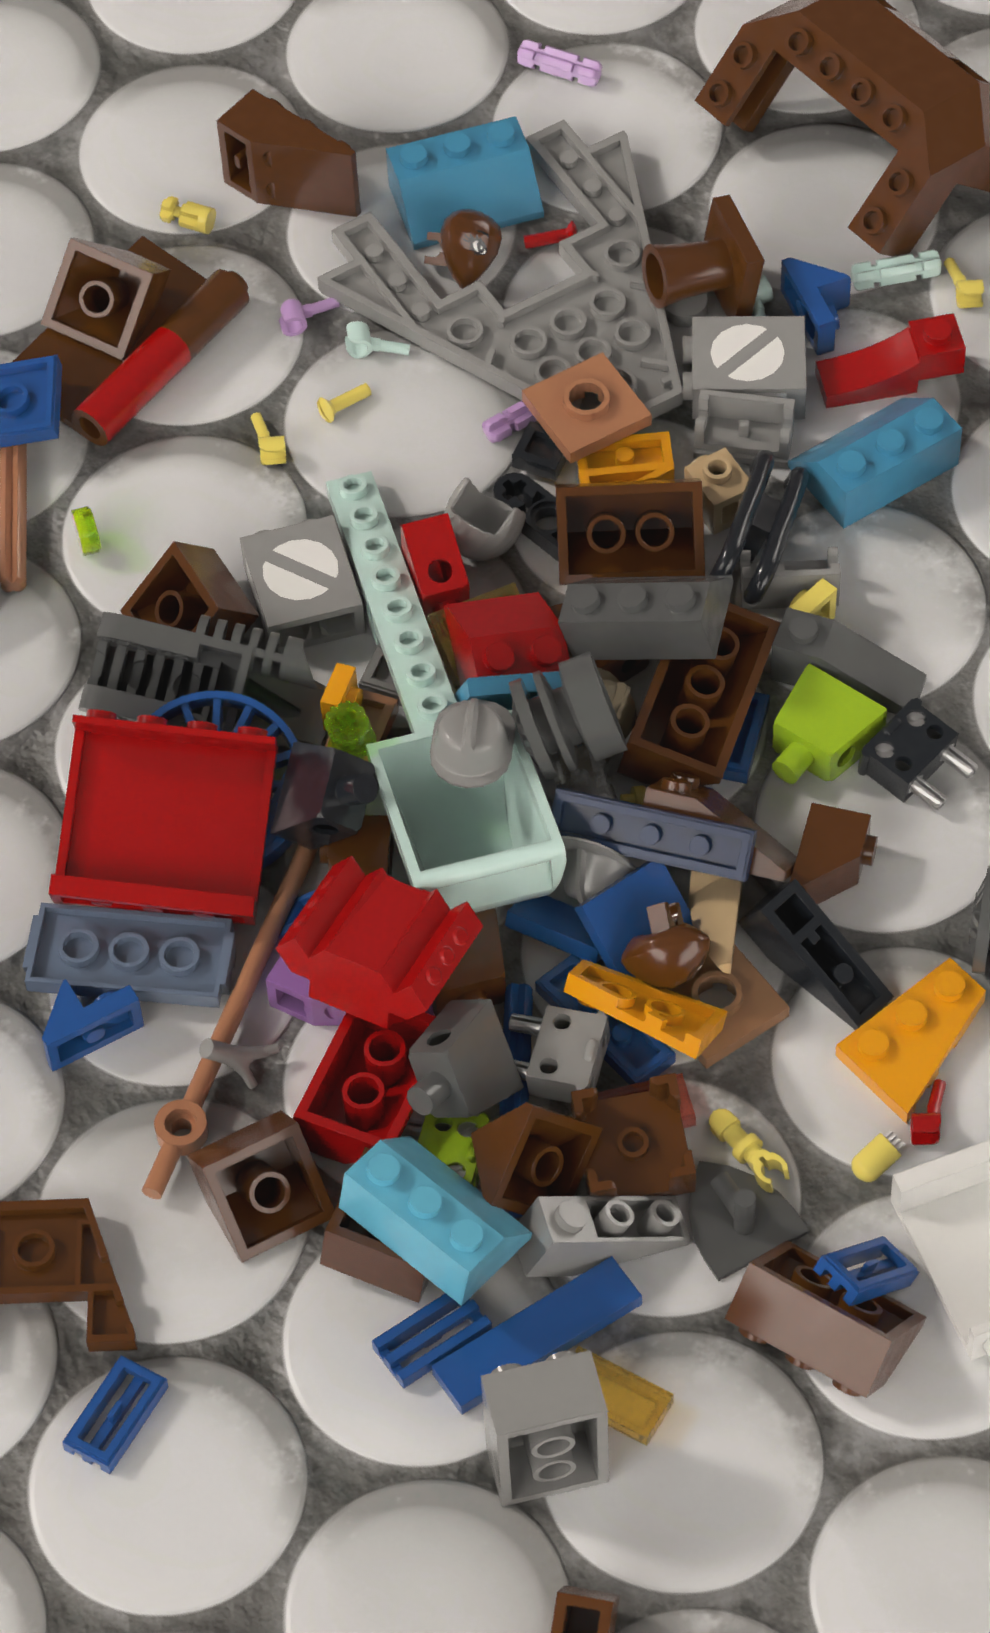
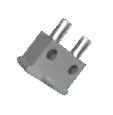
M547 1005L543 1018L516 1013L511 1015L509 1020L510 1031L537 1036L530 1063L514 1060L521 1080L527 1081L529 1096L571 1103V1091L596 1088L610 1040L609 1021L606 1013L598 1011L597 1014Z

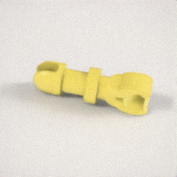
M717 1109L711 1113L708 1120L711 1132L721 1142H727L733 1148L732 1155L740 1164L748 1163L750 1169L755 1174L758 1185L763 1190L773 1193L772 1180L764 1176V1167L769 1171L772 1169L779 1170L783 1173L785 1180H790L786 1161L778 1154L762 1149V1140L755 1133L747 1134L741 1128L740 1120L727 1109Z

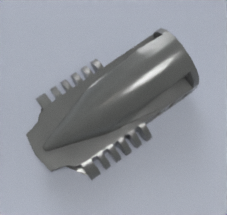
M103 612L97 633V652L90 678H88L87 684H84L78 707L80 711L87 712L90 709L106 710L116 713L118 720L137 721V716L151 715L163 705L184 695L202 691H228L253 698L273 710L291 729L298 742L322 745L327 731L323 730L320 700L326 686L313 679L304 652L305 639L288 636L284 653L281 654L277 653L281 633L271 632L266 650L260 649L263 629L254 627L249 644L244 645L243 639L246 625L236 623L231 641L225 640L228 620L218 619L214 635L211 637L208 636L211 616L203 614L200 616L196 632H191L122 614ZM213 706L192 709L195 721L212 723ZM223 706L222 731H234L243 712L242 709ZM182 713L167 721V725L187 727ZM254 715L249 726L266 730L270 724ZM278 735L276 737L277 754L291 750L285 739Z

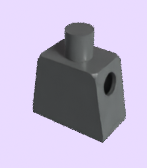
M491 999L451 1000L409 1049L408 1058L417 1083L408 1090L407 1100L410 1106L421 1115L431 1114L435 1118L472 1117L519 1092L524 1087Z

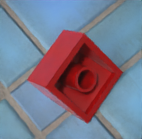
M539 592L452 603L444 606L460 687L468 678L527 674L537 671H559L558 663L570 659L567 643L558 624L559 619Z

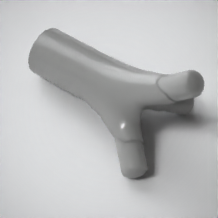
M210 1038L204 1039L199 1049L202 1058L225 1064L234 1069L243 1078L249 1089H253L258 1085L250 1070L251 1062L278 1054L281 1051L278 1043L261 1047L232 1045Z

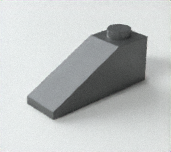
M788 607L772 644L771 680L795 686L805 667L810 663L887 708V712L897 714L911 699L920 698L926 682L927 674L839 622Z

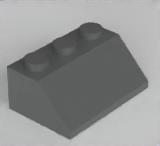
M732 575L588 578L568 584L558 624L572 657L590 651L594 660L716 659L734 581Z

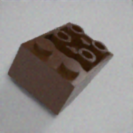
M254 89L249 91L216 120L224 183L260 204L357 217L361 214L356 151L346 142L334 139L318 129L310 120L298 117L285 109L277 100L267 98Z

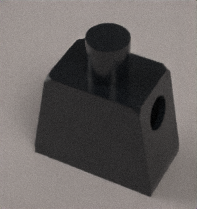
M294 742L271 834L310 850L357 834L362 827L367 804L373 802L378 795V783L374 778V764L336 748Z

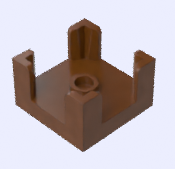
M676 1073L651 1077L649 1079V1091L598 1100L597 1088L571 1091L572 1117L603 1128L584 1172L588 1196H676L695 1192L696 1169L692 1150H688L680 1113L681 1098Z

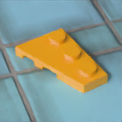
M950 957L836 1045L835 1056L907 1124L911 1118V1113L915 1112L916 1104L927 1088L931 1087L938 1076L939 1068L949 1052L957 1046L985 1002L986 990Z
M585 959L568 973L563 991L577 998V1001L582 1005L598 1009L694 1059H697L722 1031L728 1013L724 1009L665 988H656L635 977Z

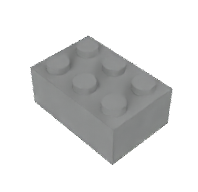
M591 1350L580 1353L561 1351L552 1354L545 1361L524 1366L516 1363L505 1364L495 1368L490 1374L481 1375L486 1448L502 1507L609 1482L608 1410Z

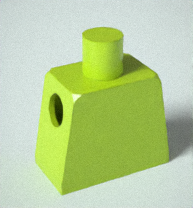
M809 663L796 682L773 724L772 747L780 754L772 763L774 773L781 780L789 784L796 783L806 770L824 781L835 780L860 759L862 748L886 725L887 708Z

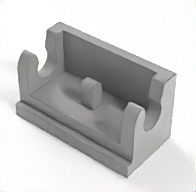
M700 389L698 418L695 419L693 458L710 455L726 447L737 463L750 465L758 452L769 450L775 459L773 467L787 469L794 429L795 399Z
M828 547L827 560L780 562L765 596L756 606H750L745 603L743 594L759 562L750 563V550L742 551L739 565L742 608H789L791 601L801 590H809L822 578L837 588L836 606H839L841 571L840 563H838V547Z

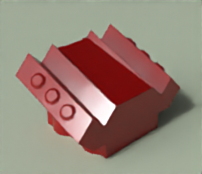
M351 855L331 867L275 949L292 973L310 980L308 997L388 1029L392 1024L409 1020L428 1011L484 926L468 901L450 909L437 889L429 892L398 881L394 877L389 876L383 867L365 875Z

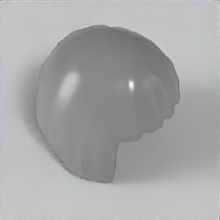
M467 477L460 482L449 498L444 514H449L461 556L475 561H489L505 554L518 540L526 519L524 511L516 507L512 509L504 502L482 494Z

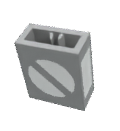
M805 316L692 317V336H683V364H692V372H683V400H692V419L698 418L700 389L795 399L794 419H805Z
M333 515L318 519H307L298 524L273 530H261L253 535L240 537L244 569L267 642L271 632L281 633L277 653H284L288 636L305 639L304 648L366 633L363 603Z

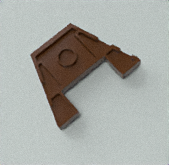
M89 1198L0 1201V1304L88 1301L86 1337L88 1351L137 1350L136 1334L114 1275Z

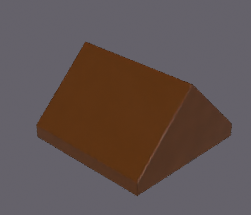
M526 1102L473 1131L471 1137L484 1199L491 1206L524 1215L538 1196H574L603 1128Z

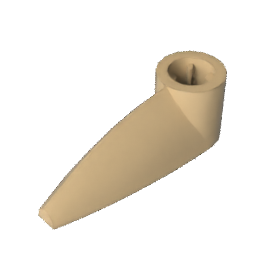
M691 870L689 907L692 924L709 936L711 943L708 955L722 972L731 974L743 881Z

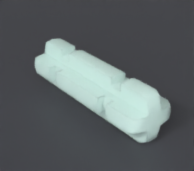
M934 249L918 252V257H913V254L910 253L875 260V265H871L870 261L855 263L851 266V280L855 290L858 291L874 288V283H879V286L883 287L917 280V275H921L922 279L937 277L941 274V259L938 251Z

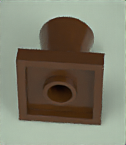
M725 195L712 199L703 241L680 244H647L642 254V274L647 294L653 305L658 309L683 299L714 291L726 316H752L765 260L731 196Z

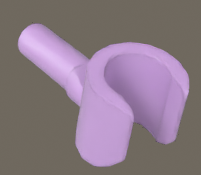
M328 298L312 304L302 305L296 299H288L282 304L280 309L282 314L279 319L281 330L286 336L299 335L307 328L306 318L338 308L340 303L334 298Z

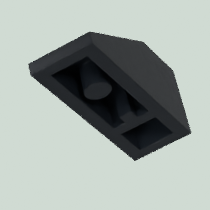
M796 879L773 889L738 921L739 925L774 965L854 1030L875 1016L894 998L893 994Z

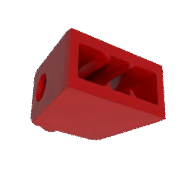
M445 513L401 524V553L428 626L437 625L440 637L442 639H450L444 606L446 604L470 601V586L449 514Z

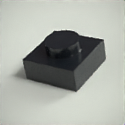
M533 421L529 422L512 454V467L555 481L567 461L542 426Z

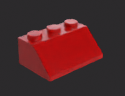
M346 1012L293 1115V1119L300 1126L310 1152L343 1164L356 1163L360 1159L365 1147L371 1149L379 1140L401 1137L414 1111L407 1100V1092L417 1083L408 1058L409 1049L437 1016L424 1012L409 1020L392 1024L388 1029H385Z

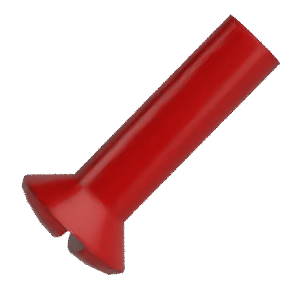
M571 220L568 226L563 229L524 235L525 249L557 244L578 233L577 226Z

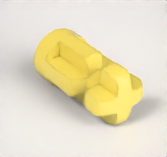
M170 196L164 199L161 204L160 219L170 224L177 217L179 218L178 224L180 227L209 234L215 224L216 210L215 208L187 201L186 204L183 203L182 207H179V199Z

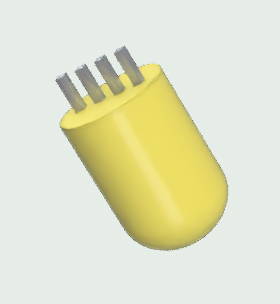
M892 1130L885 1136L879 1133L853 1157L851 1168L854 1175L861 1181H875L902 1156L899 1150L906 1144L902 1142L895 1148L902 1140L898 1138L891 1144L898 1137L894 1134L889 1140L887 1139L894 1133Z

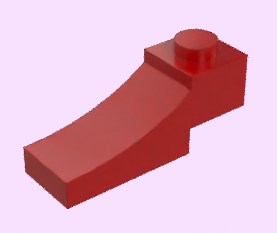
M954 313L908 321L906 329L874 345L845 355L816 361L815 375L826 409L917 393L919 380L964 373L966 347Z

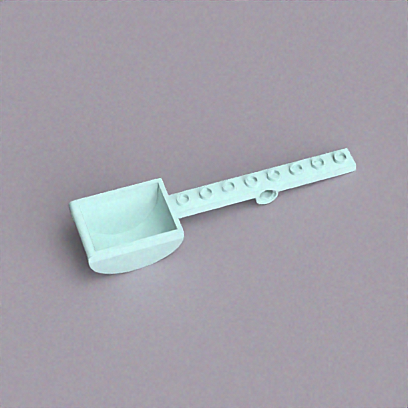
M372 471L326 481L327 496L365 600L376 645H381L412 733L366 745L368 761L374 764V778L378 783V790L411 886L429 892L437 889L450 909L468 901L475 913L551 894L559 885L567 862L565 846L531 756L524 748L516 724L512 759L507 771L497 781L484 787L463 788L451 785L437 775L431 766L430 757L434 724L439 713L449 705L457 703Z

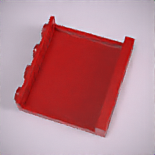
M99 709L87 710L86 716L73 714L72 723L75 733L56 872L51 874L48 893L53 903L210 918L232 919V922L235 924L256 926L278 753L276 737L268 736V731L252 726L238 727L237 733L217 731L218 726L216 724L206 721H188L187 727L167 725V719L153 715L137 716V721L118 720L117 714L114 712Z

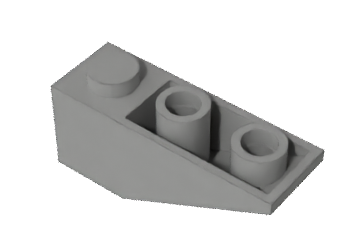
M538 1196L518 1221L532 1232L531 1239L518 1251L525 1277L575 1276L588 1271L611 1256L619 1264L683 1247L691 1242L676 1196Z

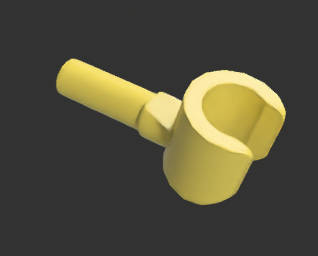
M951 257L947 258L943 264L956 287L957 307H983V280H966L965 275L962 274L955 260Z
M253 413L251 421L258 435L261 464H286L285 436H270L261 413Z

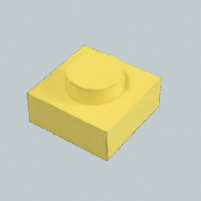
M822 578L809 590H801L793 598L789 608L834 619L837 588Z

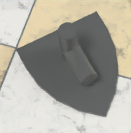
M699 1161L696 1169L695 1192L690 1193L688 1215L693 1239L705 1263L718 1281L748 1266L749 1262L786 1240L793 1242L809 1233L810 1230L797 1211L776 1189L773 1188V1193L766 1192L758 1185L754 1175L732 1166Z

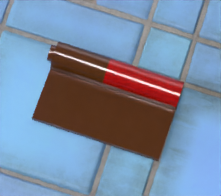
M142 236L127 251L171 269L156 313L125 360L116 358L47 328L12 362L58 355L62 363L60 421L92 443L99 446L107 445L248 304L250 300L247 292L248 285L238 273L218 269L206 279Z

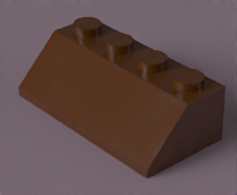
M729 603L716 659H660L628 740V750L624 751L617 773L648 785L655 783L662 777H670L671 772H682L701 778L700 785L702 786L720 784L781 622Z

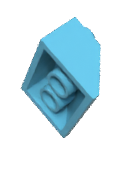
M411 1136L379 1140L344 1173L339 1208L461 1306L532 1237V1232L503 1209L491 1206L484 1199L482 1192Z

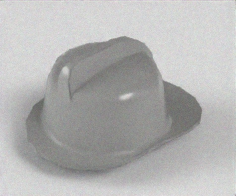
M477 698L463 700L446 707L439 713L435 721L430 747L431 766L437 775L449 784L463 788L484 787L497 781L507 771L512 759L516 731L513 716L501 705Z
M561 836L567 859L564 870V890L568 896L577 899L580 904L638 868L623 855L602 844L583 838Z

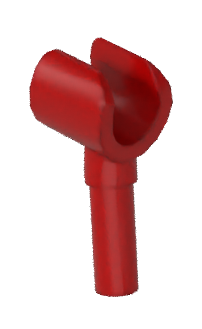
M936 1079L933 1082L927 1105V1113H911L910 1131L912 1145H935L940 1141V1108L946 1088V1082L941 1079Z

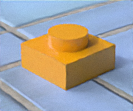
M336 663L320 700L323 730L343 734L349 717H357L362 705L363 689L358 688L356 667Z

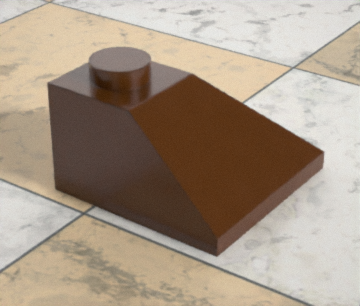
M72 237L69 240L40 324L116 358L125 360L156 313L171 269L130 251Z

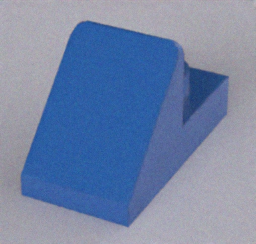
M791 257L783 259L781 262L780 291L795 316H805V335L816 355L819 356L834 351L835 330L840 328L837 310L844 309L850 304L851 278L847 274Z
M66 979L63 980L42 1036L47 1062L52 1072L144 1027L140 1001L132 987L128 985L116 992L109 991L103 993L93 1003L83 1007Z

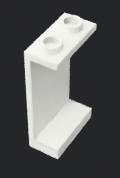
M990 1140L894 1174L890 1198L971 1361L986 1355L990 1357Z

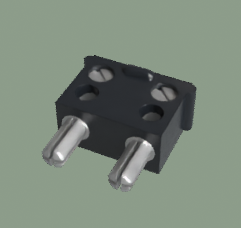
M914 698L862 748L858 764V774L862 776L867 774L903 803L914 793L933 809L939 810L944 806L947 797L926 780L944 762L967 779L976 773L978 765L955 748L959 733L921 706V699Z

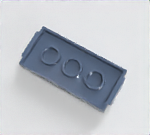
M41 902L39 915H33L22 966L26 972V989L31 992L58 994L63 980L66 979L76 996L98 997L103 993L109 991L116 992L130 985L139 1001L220 1008L222 994H230L232 970L235 968L236 963L232 919L210 918Z

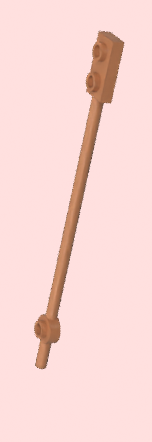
M363 690L362 705L357 717H349L343 734L331 732L325 746L342 750L368 761L366 745L386 740L399 712L398 699ZM300 845L297 846L210 1039L231 1044L319 848L310 850ZM201 1058L184 1098L165 1104L157 1112L154 1127L157 1141L161 1148L142 1188V1192L152 1199H161L179 1157L197 1151L205 1144L209 1130L206 1114L202 1106L222 1063ZM180 1129L191 1131L185 1136L174 1135Z

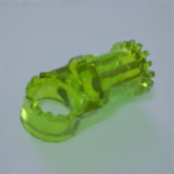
M346 700V703H339L338 707H330L331 710L325 714L326 719H324V726L330 738L327 747L336 748L363 759L364 756H367L366 745L376 742V734L372 729L363 706H359L355 701L351 703Z

